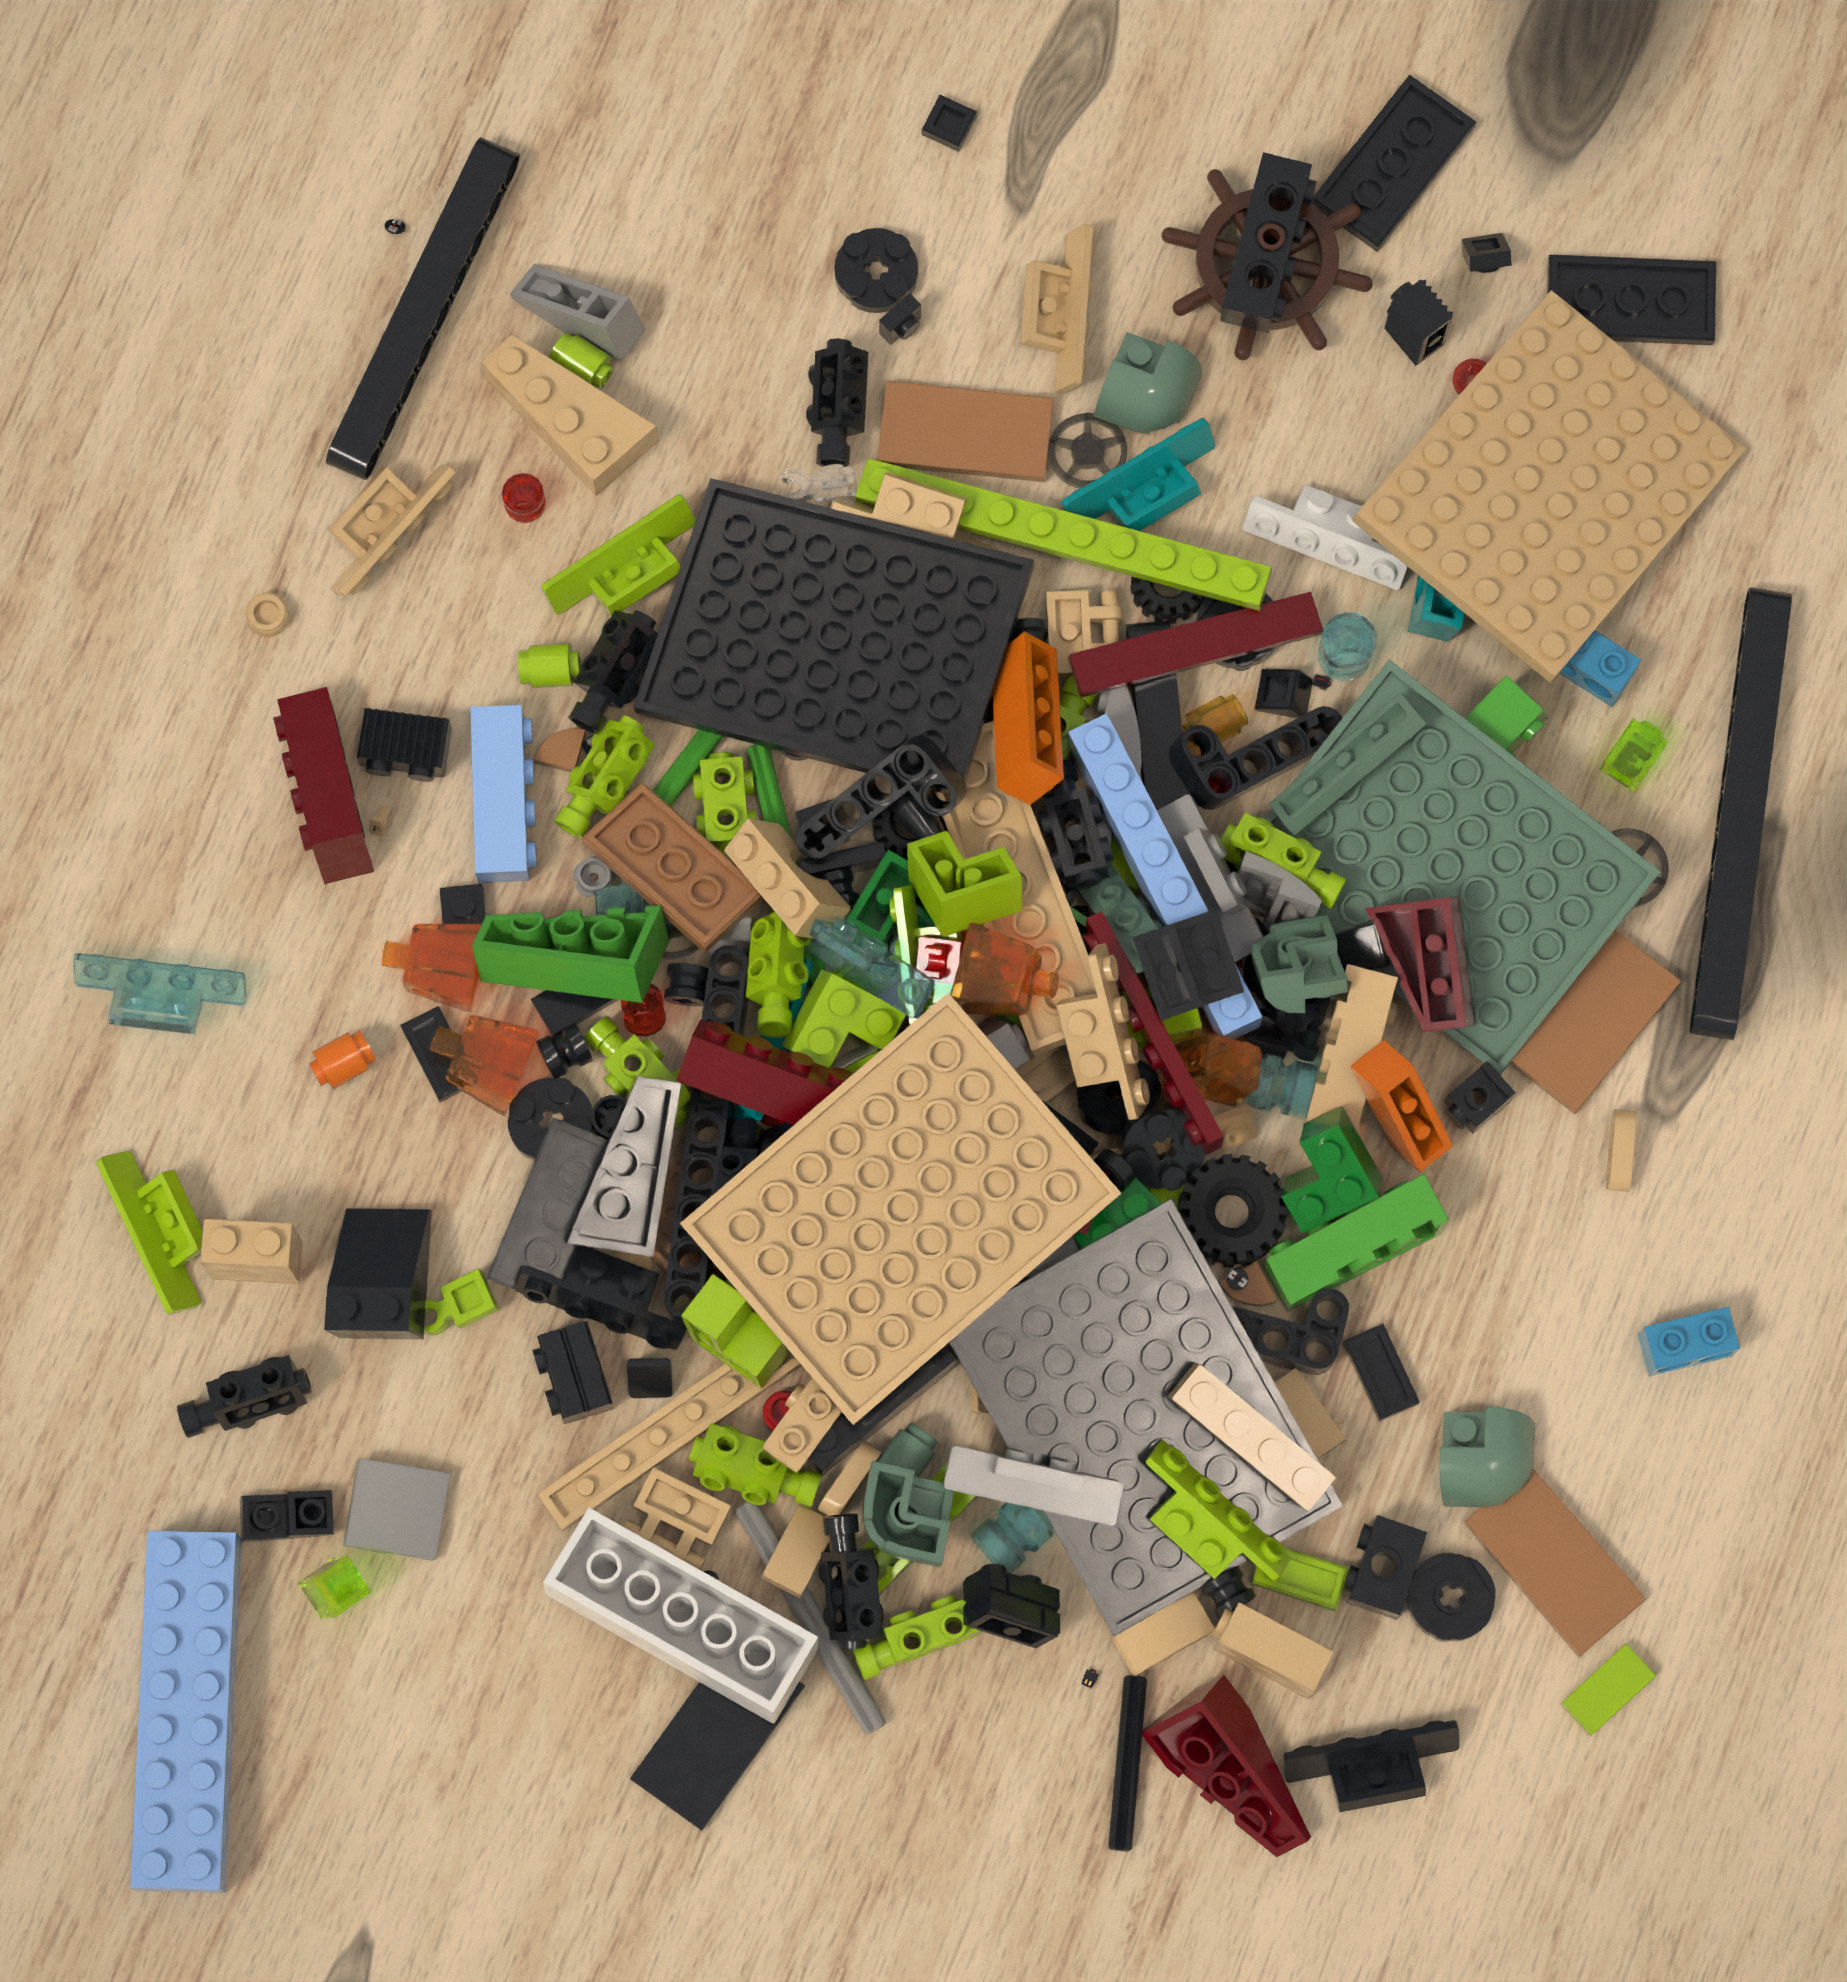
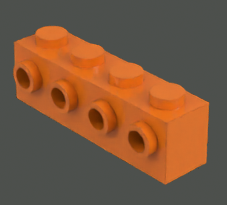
M1023 632L1009 643L993 694L997 788L1007 795L1031 805L1062 781L1064 774L1057 649Z

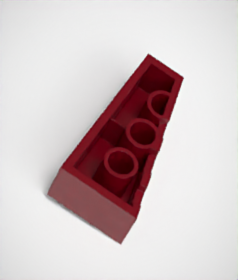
M324 687L277 699L281 715L273 717L279 742L287 740L289 752L282 753V759L287 777H295L298 788L291 789L290 793L296 815L304 813L306 825L299 826L304 850H313L324 884L374 872L372 860L364 839L366 836L357 803L354 799L356 796L347 763H345L346 756L328 688Z

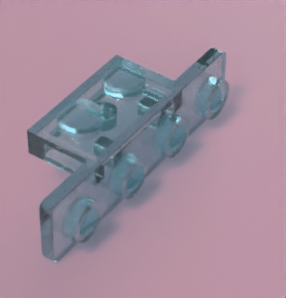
M836 917L834 922L815 919L809 933L813 938H811L810 944L805 946L806 951L908 1017L918 1019L921 1016L935 985L933 979L887 950L888 945L858 932L859 927L852 922Z
M76 953L73 959L76 986L114 991L109 1010V1025L195 1034L203 1001L244 1006L247 998L246 976L243 972L229 969L194 967L186 964L151 962L143 959L108 957L101 954Z

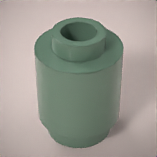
M909 1423L905 1430L899 1429L877 1462L915 1470L914 1476L920 1477L935 1456L933 1450L938 1442L918 1426Z

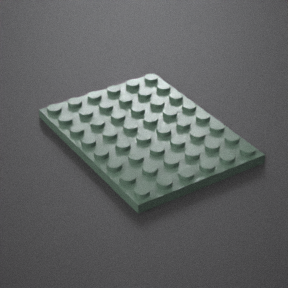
M1389 659L1291 784L1400 692L1426 722V725L1295 836L1283 824L1273 808L1264 819L1271 822L1276 829L1292 837L1303 838L1313 848L1321 851L1322 853L1316 868L1327 874L1333 871L1347 879L1333 908L1329 909L1320 904V908L1315 916L1328 915L1334 933L1374 924L1370 920L1365 908L1459 897L1475 1026L1446 1029L1443 1031L1483 1063L1488 1061L1501 1075L1511 1060L1660 875L1661 871ZM1388 958L1390 962L1388 966L1373 969L1372 971L1398 977L1394 992L1409 1003L1400 984V978L1391 959Z

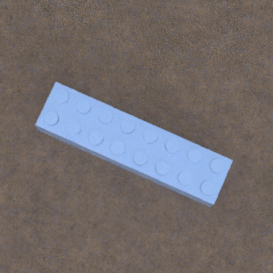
M147 1531L130 1888L136 1891L226 1893L242 1545L241 1537L236 1532Z

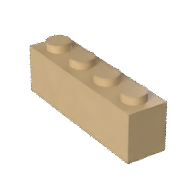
M1198 1363L1192 1365L1167 1396L1308 1512L1336 1479V1476Z

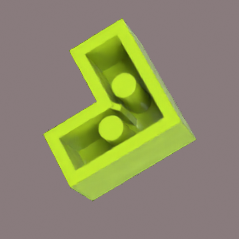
M948 831L907 844L909 881L942 938L1022 911V875L1005 847L963 859Z
M821 969L792 1024L791 1032L785 1037L781 1046L792 1052L806 1054L815 1063L830 1068L848 1033L882 1050L894 1039L907 1013L839 976Z
M714 1274L681 1315L693 1342L761 1389L790 1353L762 1318L753 1311V1308L728 1279L724 1282Z

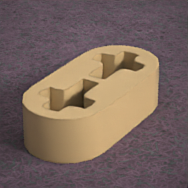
M1613 1110L1609 1137L1606 1190L1629 1192L1637 1124V1113L1635 1111Z
M863 1441L823 1498L818 1510L827 1516L843 1514L867 1480L871 1462H877L883 1453L866 1441Z

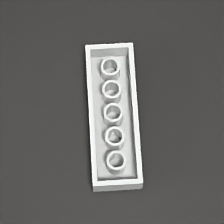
M591 1508L587 1509L543 1582L547 1596L773 1724L776 1722L818 1650V1636Z

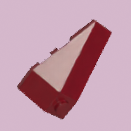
M1224 1674L1193 1690L1143 1730L1142 1736L1168 1770L1178 1778L1182 1774L1188 1777L1203 1790L1200 1796L1210 1804L1214 1800L1220 1803L1234 1815L1237 1826L1274 1856L1278 1857L1308 1842L1311 1838L1250 1708Z

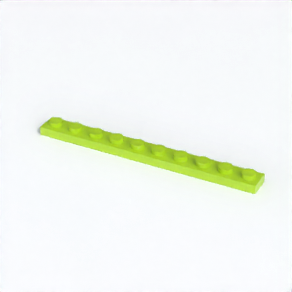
M870 458L867 459L855 495L856 501L875 507L884 474L889 472L967 498L958 526L959 530L1260 611L1272 574L1271 566Z

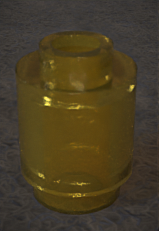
M1231 694L1226 698L1221 695L1185 714L1187 723L1182 725V729L1184 732L1190 726L1197 724L1205 725L1212 729L1219 741L1223 743L1240 734L1241 728L1248 724V718L1235 695ZM1188 741L1193 748L1197 747L1195 743Z

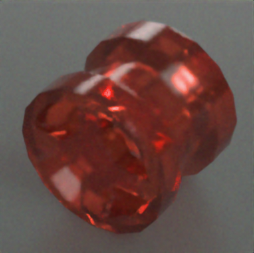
M520 473L510 477L503 485L502 497L505 511L511 519L520 523H529L540 518L545 510L546 500L543 485L538 478L531 474ZM526 502H527V503L529 504V506H528L527 504H526V505H521V504H520L519 506H517L519 503H526Z
M650 984L642 1003L620 1001L623 1011V1022L625 1028L630 1033L636 1036L647 1037L656 1034L665 1025L666 1012L663 1006L664 1000L661 990L656 985ZM639 1011V1012H648V1013L638 1014L637 1012Z

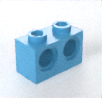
M1594 631L1559 674L1613 707L1634 676L1641 659L1597 631Z
M1729 1307L1646 1326L1638 1334L1649 1377L1733 1357L1740 1349Z

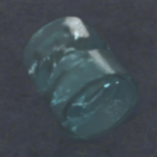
M1345 612L1334 616L1327 622L1318 646L1317 659L1321 669L1329 677L1337 681H1351L1358 679L1368 670L1375 652L1377 635L1373 625L1367 618L1357 613Z
M1259 1052L1246 1105L1268 1112L1274 1107H1279L1282 1115L1306 1120L1318 1065L1294 1060L1290 1065H1285L1282 1057ZM1274 1075L1286 1077L1282 1095L1270 1092Z
M1005 1502L998 1509L999 1518L997 1520L987 1519L970 1534V1537L992 1564L1004 1565L1007 1568V1572L1013 1573L1026 1561L1025 1552L1027 1550L1036 1552L1053 1536V1533L1032 1508Z

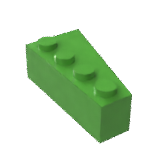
M1507 675L1465 717V719L1514 757L1515 754L1513 752L1524 741L1527 743L1531 741L1545 726L1544 722L1549 718L1545 711Z
M661 905L646 906L645 913L626 914L624 907L607 908V915L583 916L581 910H570L555 918H543L541 912L486 915L472 944V949L481 982L642 1003L669 944V938Z
M1425 1174L1408 1183L1404 1181L1384 1192V1196L1347 1212V1216L1334 1223L1327 1221L1308 1230L1309 1236L1295 1244L1292 1239H1289L1271 1248L1268 1251L1271 1257L1266 1259L1263 1267L1287 1312L1312 1300L1314 1295L1320 1290L1326 1288L1334 1289L1441 1235L1449 1219Z

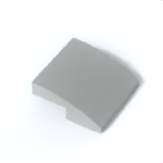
M1245 852L1236 873L1245 886L1247 894L1244 895V898L1251 912L1264 917L1263 925L1269 933L1271 925L1316 916L1322 900L1311 888L1279 865L1261 856Z
M358 1459L343 1546L382 1554L392 1553L429 1561L436 1560L451 1473Z

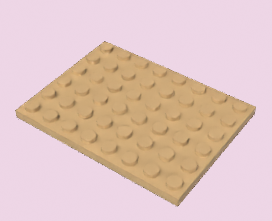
M1551 290L1359 509L1352 521L1551 683L1742 456L1746 448Z
M947 993L680 1224L854 1425L1109 1205L1121 1192L953 997Z

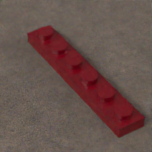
M1101 911L1086 918V934L1082 935L1084 944L1090 954L1096 945L1106 943L1109 955L1115 956L1119 970V977L1116 981L1120 996L1125 997L1129 1009L1127 1024L1133 1033L1140 1031L1147 1046L1143 1047V1052L1153 1071L1160 1068L1167 1081L1163 1085L1167 1099L1174 1109L1180 1106L1188 1120L1183 1123L1188 1138L1194 1146L1201 1144L1206 1155L1222 1148L1224 1136L1106 917Z

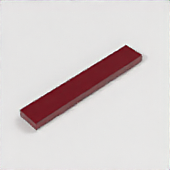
M1307 592L1262 604L1260 611L1245 608L1072 653L1069 655L1068 661L1079 696L1082 698L1320 636L1324 630L1312 593Z

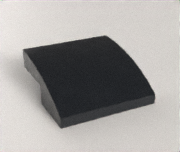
M1217 909L1132 937L1160 1020L1244 992Z

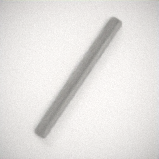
M746 1502L736 1510V1515L767 1566L780 1539L761 1506ZM806 1585L800 1598L780 1589L802 1628L818 1636L817 1654L865 1734H870L883 1727L886 1723L884 1716L846 1651L840 1649V1641L830 1640L829 1627L824 1623L823 1612L808 1586Z

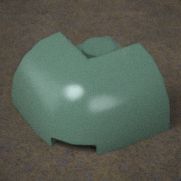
M1126 332L1117 356L1113 359L1107 373L1094 417L1130 431L1149 434L1152 430L1167 428L1175 422L1179 423L1187 412L1202 377L1201 364L1192 353L1168 339L1165 346Z
M1328 915L1285 921L1271 925L1269 934L1258 940L1257 943H1252V961L1265 998L1275 1008L1287 1013H1305V999L1327 998L1331 995L1348 993L1347 977L1337 954V938Z
M1486 1406L1485 1412H1444L1442 1447H1440L1439 1460L1440 1488L1444 1507H1491L1503 1505L1506 1499L1518 1493L1523 1485L1530 1481L1534 1462L1535 1423L1529 1416L1516 1410Z
M872 1461L863 1501L865 1531L875 1546L895 1558L939 1568L943 1563L950 1526L948 1520L954 1491L945 1489L942 1482L914 1476L915 1470Z

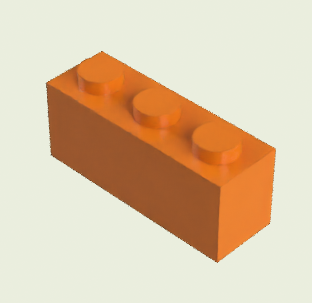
M1385 1040L1381 1041L1350 1066L1390 1146L1417 1171H1423L1453 1147L1414 1066Z

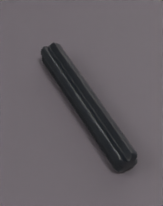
M1127 1675L1123 1680L1108 1842L1109 1849L1113 1851L1128 1852L1132 1849L1147 1679L1143 1676Z

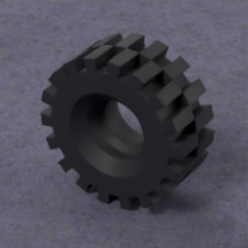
M1225 1154L1220 1159L1214 1160L1212 1158L1206 1161L1203 1166L1197 1168L1191 1174V1178L1187 1180L1179 1196L1178 1212L1203 1256L1212 1258V1265L1219 1262L1223 1263V1267L1233 1268L1236 1264H1241L1243 1267L1251 1264L1256 1259L1260 1260L1274 1247L1286 1227L1285 1220L1289 1209L1282 1199L1284 1188L1281 1189L1278 1185L1280 1178L1275 1172L1270 1174L1265 1170L1267 1165L1260 1160L1257 1164L1249 1161L1251 1156L1241 1154L1239 1158H1232V1154ZM1224 1196H1238L1246 1203L1249 1213L1247 1221L1242 1226L1228 1228L1217 1220L1215 1206Z

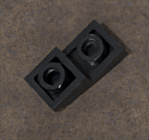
M332 1490L297 1491L281 1495L241 1496L242 1542L333 1535Z

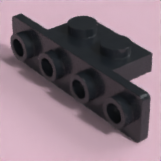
M577 1245L573 1253L565 1280L529 1266H524L514 1287L516 1292L523 1294L525 1298L532 1302L554 1305L564 1309L572 1317L580 1319L589 1318L605 1324L613 1332L620 1334L629 1333L643 1338L651 1346L660 1349L670 1348L677 1350L687 1330L685 1324L647 1311L659 1273L582 1245Z
M1455 1720L1447 1722L1431 1721L1421 1727L1411 1729H1389L1379 1735L1359 1739L1347 1737L1336 1743L1317 1747L1301 1746L1283 1755L1286 1782L1291 1783L1330 1775L1339 1813L1426 1796V1786L1418 1758L1457 1751L1459 1749V1727Z

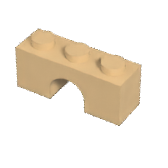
M748 818L724 849L725 853L795 936L827 941L851 909L828 880L815 878L795 864L802 853L795 841L778 823Z

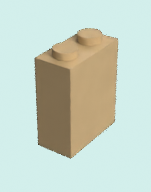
M204 1219L200 1262L213 1280L299 1284L302 1240L292 1223Z
M1240 1602L1234 1612L1227 1608L1225 1609L1211 1636L1219 1640L1214 1651L1307 1699L1314 1693L1334 1654V1651Z

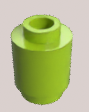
M564 333L558 339L549 355L550 359L599 389L607 383L614 369L610 366L611 356L579 335L571 336L568 333Z
M570 643L531 645L528 650H519L518 670L520 683L531 684L532 688L573 686L574 677H577L581 670L580 652L572 651Z

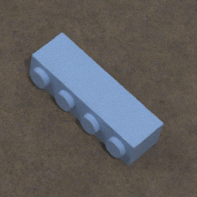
M522 705L470 707L475 874L478 883L530 881L529 868H537L536 842H528V826H536L535 801H527V785H534L533 759H526L525 744L533 743L532 718H524Z

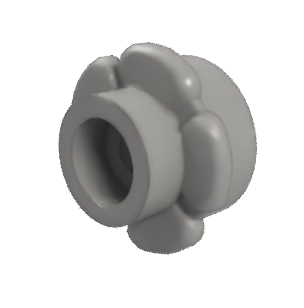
M596 856L586 858L575 867L573 872V879L577 881V890L586 897H591L592 895L602 897L607 895L611 891V883L616 877L615 873ZM597 874L598 880L592 881L590 876Z

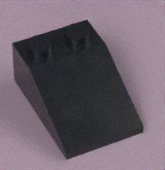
M346 1208L327 1285L325 1331L338 1338L424 1339L432 1216L430 1209Z

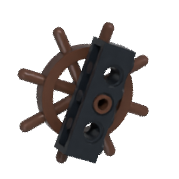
M1265 152L1262 154L1254 188L1235 194L1220 170L1212 169L1209 171L1207 180L1221 201V204L1210 214L1200 234L1173 227H1166L1161 233L1162 240L1165 243L1196 250V273L1201 287L1175 301L1172 307L1173 312L1178 316H1184L1210 302L1221 314V322L1241 326L1234 353L1236 358L1242 361L1250 357L1257 331L1269 333L1270 330L1284 329L1296 324L1299 325L1313 349L1318 351L1325 349L1327 338L1312 314L1324 304L1333 285L1360 292H1368L1373 286V281L1369 276L1338 269L1339 249L1334 231L1359 218L1361 215L1360 206L1350 203L1325 217L1311 203L1317 183L1316 180L1309 179L1312 164ZM1232 222H1234L1241 233L1239 244L1218 239L1223 230ZM1316 242L1321 264L1291 257V255ZM1213 255L1234 260L1232 270L1218 277ZM1292 275L1316 280L1302 297H1300L1291 283ZM1251 278H1253L1252 285L1249 282Z

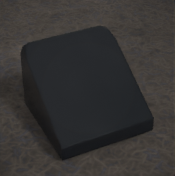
M1262 669L1255 710L1299 718L1308 711L1312 679L1300 670Z
M638 1358L627 1361L628 1390L631 1398H669L672 1396V1363L669 1358Z

